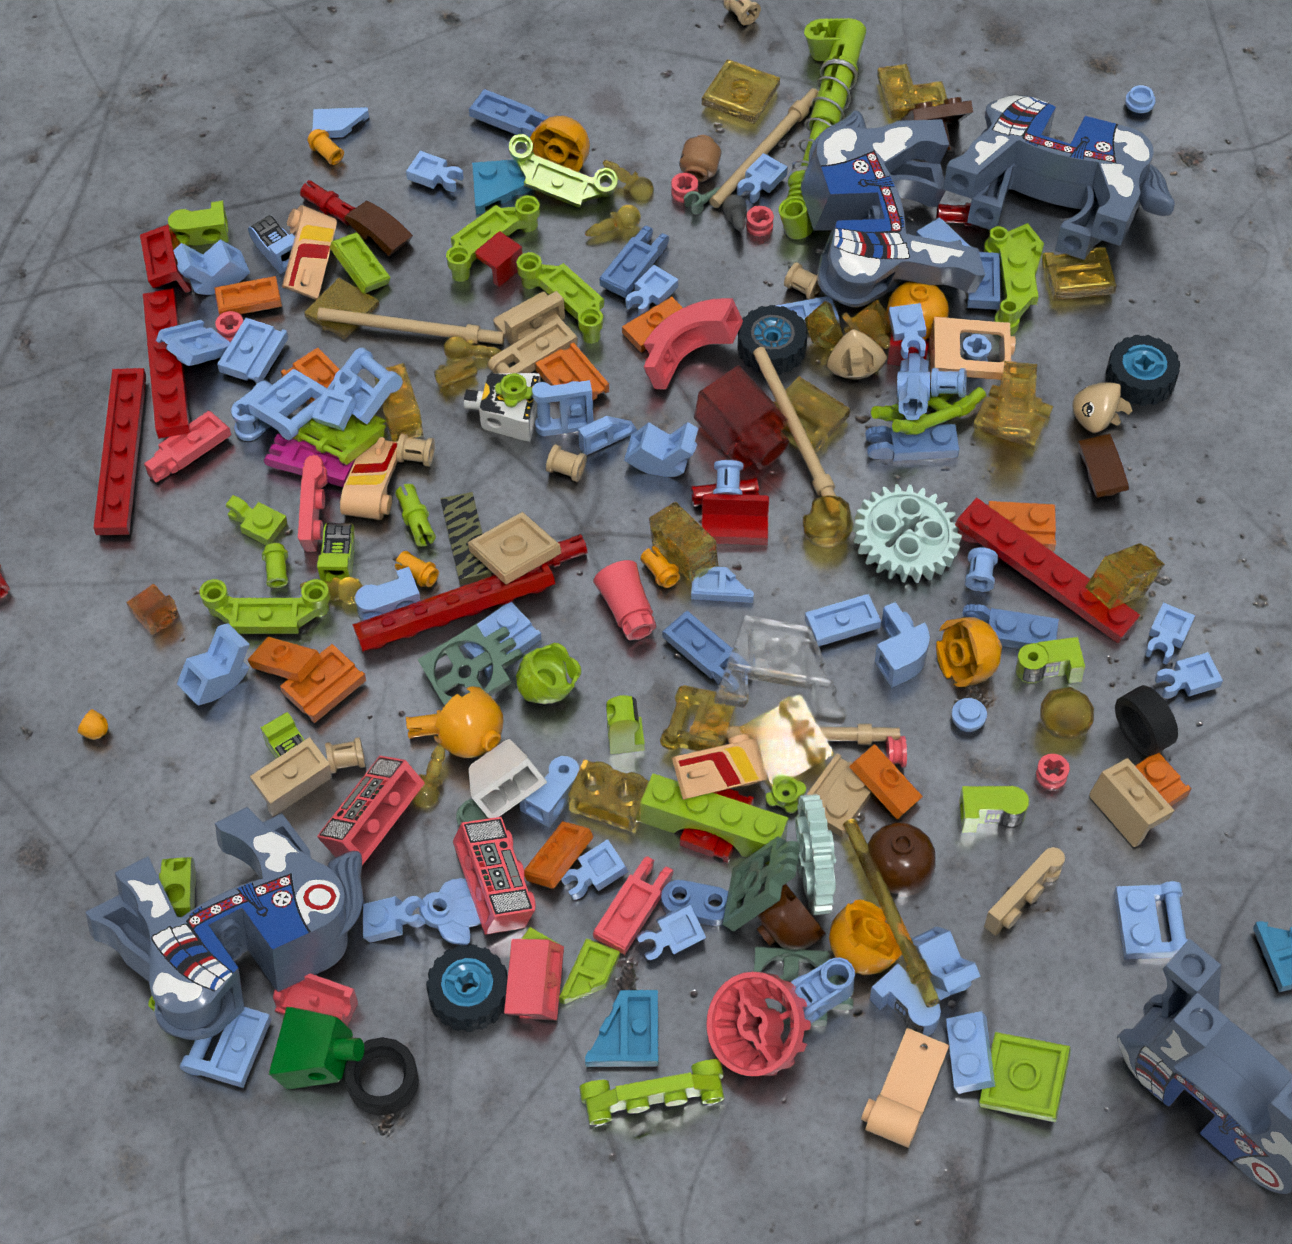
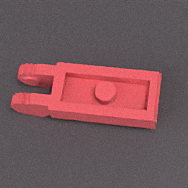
M313 454L304 460L301 480L298 540L305 552H317L318 540L323 539V522L319 520V511L325 508V492L321 488L327 484L328 479L327 469L323 465V460L318 455L315 456Z
M648 856L643 859L634 874L629 875L593 932L594 939L620 951L624 955L658 904L663 888L671 881L674 871L666 866L659 873L653 885L644 882L651 873L654 860Z

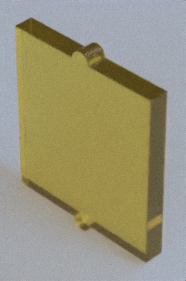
M338 278L304 313L307 318L321 325L323 330L328 329L346 339L358 325L318 320L319 307L370 314L379 305V300L367 293L363 294L358 287Z

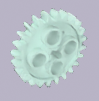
M895 484L892 493L886 487H882L880 495L872 492L869 500L864 499L861 508L857 510L852 531L856 533L853 542L860 544L858 554H868L865 562L867 565L874 562L878 564L877 573L884 569L889 570V579H892L897 573L900 574L901 581L904 583L908 575H912L916 583H919L922 574L928 580H932L934 572L942 575L945 567L952 565L954 557H956L960 548L959 543L962 535L958 534L959 528L955 526L956 522H953L956 515L955 512L945 513L948 503H935L937 494L929 498L925 497V488H922L917 494L913 492L912 485H908L905 492L901 490L898 484Z
M804 795L798 799V815L795 817L796 838L800 844L797 864L800 879L803 878L804 892L811 914H829L832 911V905H834L833 895L836 890L833 868L834 863H836L832 831L828 830L825 808L823 807L820 795Z

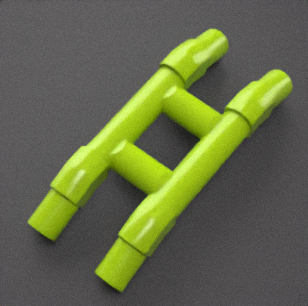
M977 387L969 395H965L961 400L951 405L946 401L954 394H939L937 397H932L930 392L928 406L935 409L936 412L928 415L924 413L918 420H900L903 419L904 415L899 413L898 404L874 406L871 409V416L874 419L893 422L892 429L894 432L918 435L925 432L928 428L969 414L987 395L981 387Z

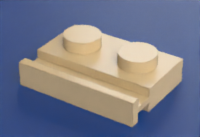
M836 753L807 795H820L823 807L825 808L828 829L843 837L873 793L849 767L853 762L843 760L841 755Z

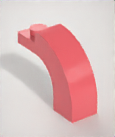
M733 298L705 300L684 307L667 317L651 332L644 343L649 353L644 369L654 389L667 388L678 364L691 351L709 344H733L743 323Z

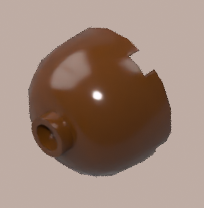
M892 823L881 827L872 835L864 852L863 869L868 881L878 891L885 894L888 891L898 894V897H908L922 891L929 885L936 867V853L930 837L920 828L908 823Z
M787 884L782 886L780 901L757 915L761 925L756 929L769 946L776 942L785 950L798 951L808 948L826 935L825 931Z

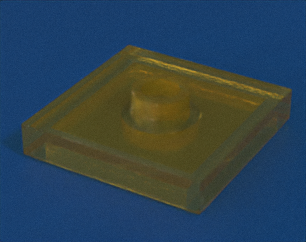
M727 59L702 96V105L755 124L780 86V78Z

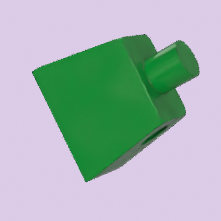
M286 1007L269 1075L286 1089L336 1083L342 1079L346 1061H360L363 1058L364 1042L361 1038H352V1030L337 1017Z

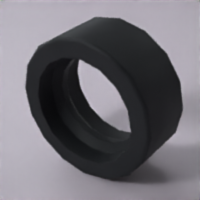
M1139 686L1116 700L1115 714L1118 724L1127 740L1140 753L1152 756L1176 743L1178 726L1174 714L1161 695L1151 687Z
M384 1037L364 1042L363 1058L360 1061H347L344 1071L349 1095L356 1106L367 1113L381 1116L396 1113L407 1106L416 1094L419 1082L415 1058L409 1049L395 1039ZM380 1057L396 1059L404 1070V1078L400 1087L391 1094L384 1096H374L365 1092L360 1085L359 1079L360 1072L365 1064Z

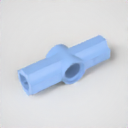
M909 353L908 359L901 361L900 371H898L897 375L899 413H902L907 420H918L922 414L927 413L928 401H930L929 361L920 357L919 353Z

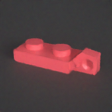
M207 411L190 423V433L171 436L158 444L159 450L154 454V457L144 463L148 476L153 481L158 482L169 476L170 473L178 472V470L183 469L230 437V428L211 411Z

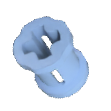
M973 334L965 338L962 345V350L965 354L962 355V358L965 360L988 362L987 356L991 352V342L980 334Z
M960 368L959 371L932 369V397H937L939 394H958L959 397H965L967 386L966 368Z
M735 460L714 462V469L717 471V488L713 490V494L742 495L743 491L739 489L743 463Z
M974 548L968 553L970 569L969 574L966 575L965 585L973 591H990L994 588L993 568L998 562V554L988 548Z

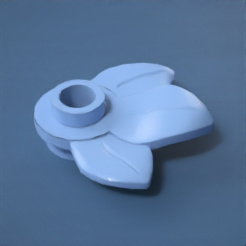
M452 879L445 882L439 892L427 894L422 899L425 902V906L419 907V912L425 919V924L438 928L443 939L452 944L468 945L470 943L469 928L480 925L481 922L466 879ZM433 905L442 907L444 911L435 910Z

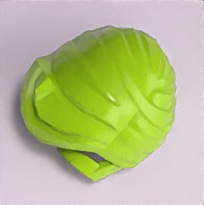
M559 643L536 648L526 653L516 673L518 691L529 702L541 704L560 702L575 687L574 684L581 675L580 664L574 658L569 657L566 648ZM566 669L569 677L572 679L571 683L567 682Z

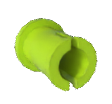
M280 543L268 544L261 554L262 560L266 563L267 586L271 588L285 587L288 584L286 573L288 551Z

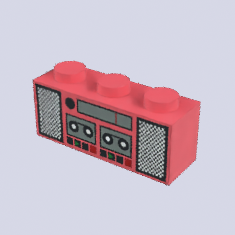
M379 756L318 834V839L335 857L349 851H359L362 855L363 865L424 786L425 782L406 760Z
M502 817L462 822L453 839V844L484 934L525 928L535 912L536 903L533 893L528 892L524 881L523 865L515 856L511 832L506 830Z

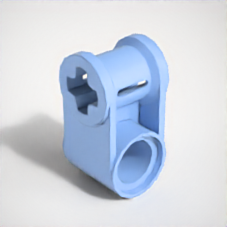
M266 380L257 383L250 392L232 405L231 414L232 418L236 421L234 426L235 435L243 441L255 440L271 427L252 415L248 406L249 402L272 386Z
M843 958L829 959L809 973L791 981L796 986L795 993L797 996L805 999L807 1007L803 1011L805 1019L809 1020L810 1023L818 1020L827 1011L851 997L854 991L855 970L848 960ZM840 975L847 981L842 985H834L828 979L831 976Z

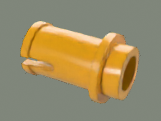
M315 129L309 134L307 141L310 149L318 151L330 165H336L342 160L344 150L339 148L329 138L327 131Z
M652 546L651 549L648 548L642 553L640 557L641 562L653 573L655 582L659 586L670 588L678 582L680 578L679 568L675 564H670L656 546Z
M408 551L401 552L397 557L396 562L398 563L395 564V569L400 570L409 567L413 578L419 586L431 587L437 581L439 570L436 569L434 563H426Z
M437 710V714L406 717V726L409 729L408 738L438 735L439 730L435 727V723L441 710Z

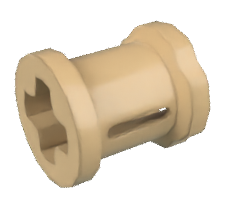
M724 0L723 3L726 10L734 12L738 16V21L743 26L755 22L761 11L760 5L750 0Z
M798 262L791 266L785 277L784 286L788 289L794 288L804 293L808 300L816 298L821 292L817 282V275L803 269V266Z
M401 433L396 452L397 462H404V460L423 462L424 466L430 467L434 457L435 439L421 440L408 438V434Z
M555 444L547 459L546 472L553 473L556 471L571 476L572 481L578 482L584 472L587 455L584 453L576 455L564 451L560 445Z
M360 737L355 738L352 742L332 745L331 742L325 743L331 774L336 773L337 769L357 765L360 768L365 767Z

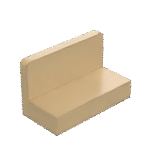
M557 291L550 295L541 292L493 319L494 325L500 332H505L506 340L512 345L557 317L561 320L565 319L564 298Z
M309 737L252 774L250 779L267 802L268 811L274 817L330 780L331 770L329 762Z
M1128 758L1102 771L1089 794L1094 803L1133 847L1140 845L1150 829L1170 819L1175 811Z

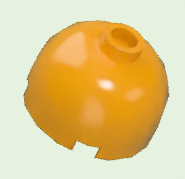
M552 116L545 119L535 128L530 136L533 143V152L536 156L576 172L580 171L590 152V141L586 130L579 122L567 116Z
M907 281L897 287L889 297L885 321L891 327L888 315L889 307L921 303L926 325V337L922 338L926 341L930 337L934 317L948 318V302L944 293L936 285Z
M965 617L947 620L940 627L939 632L944 631L942 640L936 642L937 659L944 676L948 679L952 675L955 682H957L953 685L957 687L976 685L986 681L997 671L1001 660L1002 645L997 633L990 624L975 617Z
M471 686L466 688L470 693L463 697L456 694L441 710L435 723L439 734L438 736L434 735V740L449 753L462 758H475L494 749L501 740L504 723L503 713L495 700L480 687Z
M862 899L855 900L852 904L848 903L832 921L829 933V942L835 958L848 960L852 964L855 973L864 976L881 973L889 968L903 954L904 941L898 927L896 926L892 930L885 920L889 916L885 911L875 904Z

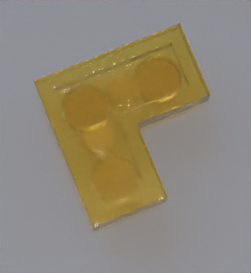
M907 64L878 68L877 77L890 119L904 117L908 114V110L915 108L914 105L932 102L933 106L944 104L943 101L948 99L942 81L913 85Z

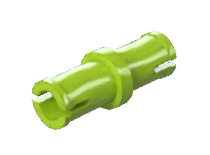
M404 484L407 496L404 494L401 486L395 492L403 510V521L410 527L416 545L421 547L427 546L423 537L424 534L427 536L430 544L436 538L428 521L429 512L427 507L421 504L415 486L413 484Z

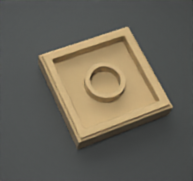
M523 512L468 542L469 551L506 585L561 554L560 544Z

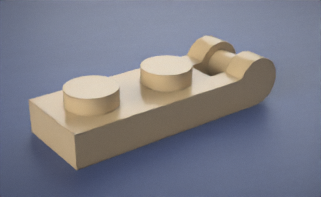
M557 317L494 355L488 362V368L494 374L531 373L536 370V362L560 349H563V351L568 349L573 342L577 345V336ZM513 361L516 363L512 367L508 366V364L512 363Z
M1055 847L1045 850L988 911L984 927L995 936L1003 927L1010 929L1022 914L1020 909L1025 903L1028 902L1032 905L1044 891L1042 885L1045 882H1055L1059 878L1065 861L1064 853Z

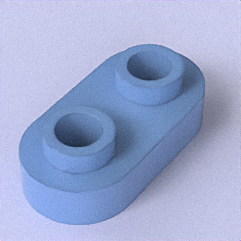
M674 880L663 888L661 905L664 912L668 914L689 903L700 924L720 926L723 925L728 891L716 886L686 880ZM683 893L686 897L682 900H677L673 895ZM718 900L722 904L718 907H712L709 902Z

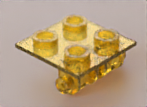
M801 694L793 698L789 696L779 702V706L739 727L742 734H749L750 739L757 738L766 775L772 787L773 778L776 775L784 774L794 778L835 755Z

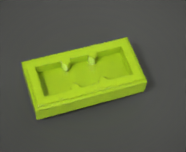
M357 232L331 242L330 250L363 294L389 284L391 277Z

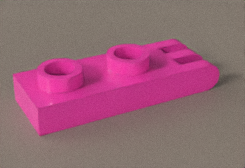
M277 434L274 439L275 444L271 445L269 449L270 454L265 456L264 463L267 466L302 476L303 463L306 457L313 454L315 456L318 455L323 460V465L327 469V483L344 487L356 459L345 465L339 461L338 457L328 452L321 453L316 450V446L304 440L301 442L293 438L287 440L281 434Z

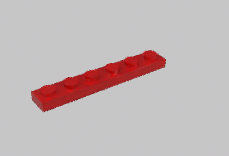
M174 288L144 293L143 304L155 430L158 439L190 433L183 363L178 361L177 357L166 349L168 344L156 341L161 329L179 325Z
M144 368L112 369L93 527L96 535H129L146 385Z
M977 497L957 518L956 527L985 548L995 551L1000 559L1116 643L1123 639L1139 619L1140 614Z
M547 562L507 585L494 575L352 625L362 651L379 649L388 642L400 638L413 637L420 631L434 626L441 627L450 623L451 620L466 615H476L483 609L491 606L508 604L517 597L529 593L542 592L546 587L556 583Z

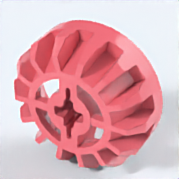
M746 972L730 978L718 989L710 1003L706 1024L710 1046L724 1066L735 1073L745 1076L777 1075L778 1071L790 1068L795 1064L794 1057L798 1052H804L807 1046L803 1042L804 1031L810 1030L811 1026L810 1021L804 1017L803 1009L807 1007L805 999L798 997L795 993L796 986L791 982L782 980L775 974ZM770 998L780 1002L787 1011L780 1014L777 1010L768 1008L765 999ZM790 1018V1032L783 1044L780 1036L784 1030V1020Z

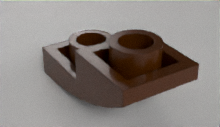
M367 200L344 217L364 240L371 237L388 256L410 242L413 237L397 219Z
M1111 434L1078 441L1079 451L1087 467L1088 478L1097 498L1112 496L1129 490L1126 474Z

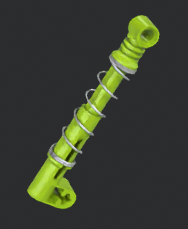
M816 19L807 24L804 29L811 57L818 61H824L820 69L821 77L817 80L819 87L817 97L811 101V106L813 107L811 118L804 122L805 127L811 134L809 139L800 140L798 143L801 151L805 153L803 160L793 162L792 170L788 176V187L790 189L787 198L781 202L778 210L785 233L791 239H803L814 230L801 192V181L809 164V151L812 143L825 129L841 121V118L842 120L845 118L843 111L848 108L851 102L849 90L857 82V63L866 36V27L856 19ZM804 141H808L806 151L801 147ZM802 162L800 167L795 168L796 163Z

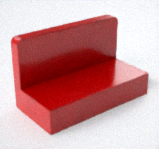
M167 224L140 234L146 273L150 285L156 288L177 280L185 293L192 291L190 279L184 277L177 268L178 262L173 250L181 242L170 226Z
M703 494L701 543L768 545L769 496Z

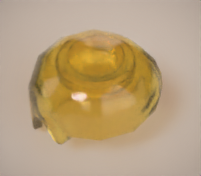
M833 495L813 500L810 513L803 516V527L807 540L818 547L834 548L846 541L853 531V519L849 503L842 497Z
M1072 687L1052 689L1041 703L1040 720L1045 730L1053 737L1061 740H1073L1084 736L1090 730L1094 722V707L1087 695Z

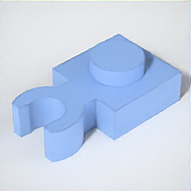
M419 151L406 170L408 180L433 189L437 183H440L444 189L451 192L456 191V181L452 179L460 181L464 179L461 168L456 166L447 167V160L423 151Z
M763 153L746 170L745 179H742L737 185V195L741 196L743 192L751 191L750 202L758 201L762 189L770 193L787 176L788 167Z
M653 265L635 283V291L627 295L626 308L630 309L634 304H641L638 307V316L649 310V305L652 302L658 305L665 301L678 288V279Z
M921 303L889 307L888 315L894 341L903 340L901 343V356L903 359H908V348L916 347L919 350L920 357H924L926 343L922 337H926V325Z
M341 370L335 374V387L333 391L324 389L311 416L315 422L344 431L357 404L351 395L358 392L362 384L357 375H353L351 381L348 384H344L347 379L346 374Z
M1163 602L1150 629L1149 636L1154 638L1149 641L1145 655L1150 658L1153 650L1160 649L1165 653L1163 664H1168L1172 658L1174 646L1181 649L1195 615Z
M1208 652L1176 661L1175 671L1172 669H1162L1157 672L1155 677L1156 683L1167 681L1172 685L1164 688L1163 698L1176 696L1180 689H1185L1188 697L1219 688L1223 682Z
M607 839L577 858L582 867L578 870L569 869L561 881L564 885L569 884L571 881H578L577 886L568 891L573 900H577L585 895L588 886L594 884L596 889L600 891L629 871Z
M394 896L363 904V938L370 943L403 935V925L405 924L411 927L424 925L425 919L422 916L412 914L416 908L425 906V902L418 896H410L403 902Z
M689 903L656 919L660 930L656 932L645 930L636 936L639 943L646 939H653L655 942L654 948L644 954L647 960L657 958L662 953L663 947L667 945L671 952L675 954L706 938Z

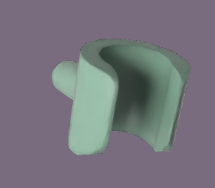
M718 186L702 195L697 191L688 192L684 196L685 207L691 205L693 214H701L704 209L703 204L708 202L721 187Z

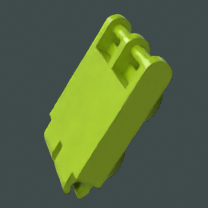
M351 414L344 431L317 423L312 418L298 429V434L293 439L298 442L304 440L316 446L317 451L321 453L328 452L338 457L341 463L348 465L374 445L379 438L384 437L386 425L383 423L386 420L374 415L370 422L365 424L355 415Z

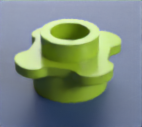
M517 373L506 375L495 386V392L502 395L505 399L504 403L508 407H515L523 399H530L532 397V387H528L526 379Z
M778 774L773 778L771 792L766 794V802L769 806L777 805L784 808L787 813H795L798 811V799L806 793V786L803 782L797 781L793 777ZM784 791L789 792V795L784 796L782 793Z

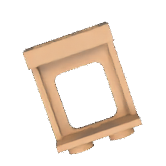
M934 317L929 337L930 387L933 368H938L939 371H959L960 368H966L967 377L1001 380V393H1006L1009 381L1015 380L1017 368L1016 362L1011 361V355H1014L1016 339L1015 336L1010 335V323ZM967 332L1001 336L999 341L1000 362L963 359L960 355V334Z

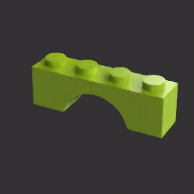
M654 773L640 802L641 823L671 833L686 828L703 830L723 838L732 844L741 856L746 858L777 836L783 840H786L788 817L715 793L683 800L678 781Z

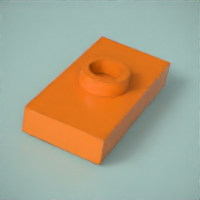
M276 276L214 287L219 315L228 311L245 314L282 307Z
M670 297L623 325L622 334L642 353L647 350L644 343L651 332L667 317L683 307L673 297Z
M267 637L247 660L253 669L302 682L322 658L315 649Z
M875 744L849 766L897 820L923 797Z
M562 821L524 869L526 881L554 889L594 836L590 828Z

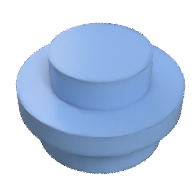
M1138 85L1127 93L1125 104L1133 112L1147 113L1154 108L1155 96L1149 87Z
M964 698L957 701L952 709L953 722L960 730L965 732H973L981 728L987 718L985 706L973 698Z

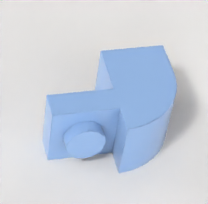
M221 239L204 254L183 243L173 250L178 262V270L184 277L190 279L194 292L198 294L213 295L215 294L214 287L239 283L250 274L242 252Z
M648 422L631 435L624 461L647 474L663 477L679 476L684 473L687 460L696 450L697 443L695 439L698 428L687 422L672 434H668Z
M896 602L883 608L881 625L889 639L877 644L874 661L891 688L912 679L922 670L926 662L930 639L929 630L925 622L914 627L910 615L907 612H902Z
M229 623L219 625L208 652L186 658L177 685L198 706L221 698L237 686L246 675L249 667L243 660L250 644Z
M936 926L905 941L916 970L928 990L938 1000L966 990L972 985V980L981 977L975 962L961 958L950 930Z

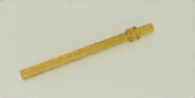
M849 819L843 824V827L907 964L905 971L910 982L917 986L926 1007H934L940 1002V999L930 980L932 973L926 960L920 958L881 872L870 855L868 844L856 819Z

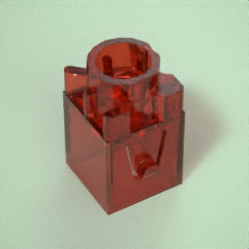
M739 365L699 391L694 419L730 458L743 463V470L752 464L758 469L766 468L785 452L790 440L782 430L786 427L788 419Z

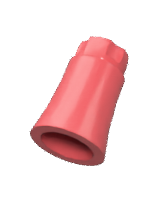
M632 560L615 562L596 574L593 583L607 602L625 637L631 641L640 640L650 635L656 629V622L652 616L653 611L640 580L637 563Z

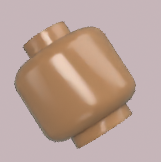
M698 135L688 139L684 144L679 161L681 171L694 175L698 182H704L712 178L718 169L721 149L707 135Z

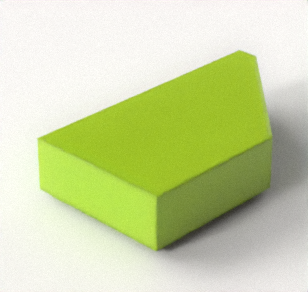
M1026 223L1008 231L1012 239L1025 249L1031 248L1036 276L1044 243L1031 226Z
M585 939L559 996V1002L567 1004L605 989L620 958V951Z

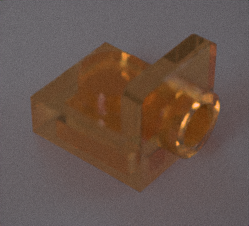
M152 584L126 602L131 613L151 635L169 627L180 616L174 599L170 595L165 596L155 584Z

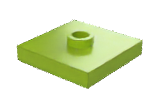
M995 1032L991 1048L995 1087L982 1089L979 1101L980 1107L1056 1122L1071 1053L1070 1046Z

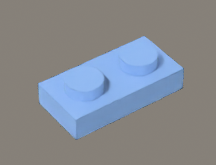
M869 594L805 612L804 619L816 647L876 630L881 626V620Z
M979 1011L947 1018L954 1089L958 1094L995 1087L987 1017L985 1014Z

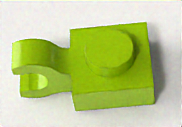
M233 495L225 505L228 509H231L227 514L228 517L242 523L240 525L241 533L264 545L273 543L287 524L286 515L260 502L252 509L244 500Z

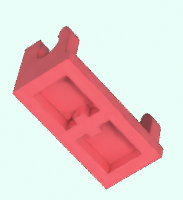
M512 939L504 1014L519 1016L522 1019L557 1021L564 946L549 939Z
M311 973L304 976L305 980L279 992L276 989L274 990L275 1012L285 1015L286 1007H293L337 1017L348 1026L358 1005L353 988Z

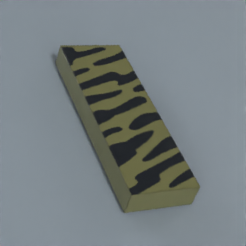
M473 492L440 498L459 584H470L491 577L492 571L469 551L468 547L469 541L483 534Z

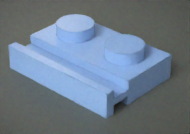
M245 318L217 364L219 372L246 381L251 379L256 381V384L263 381L288 340L287 330L282 329V331L274 329V326Z
M202 320L161 329L156 339L158 343L165 342L168 344L166 349L173 353L178 361L188 366L221 358L230 344L227 339L213 328L206 329L203 327L204 322Z
M512 602L503 605L477 624L484 637L502 627H507L510 635L500 641V643L513 638L517 645L506 654L516 649H520L524 653L542 640L541 632L532 626V623ZM467 642L460 646L471 660L485 652L483 647L474 643ZM493 664L484 669L485 675L488 678L492 676Z

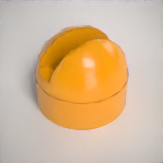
M91 709L82 719L77 732L88 739L96 740L106 734L108 722L102 714Z

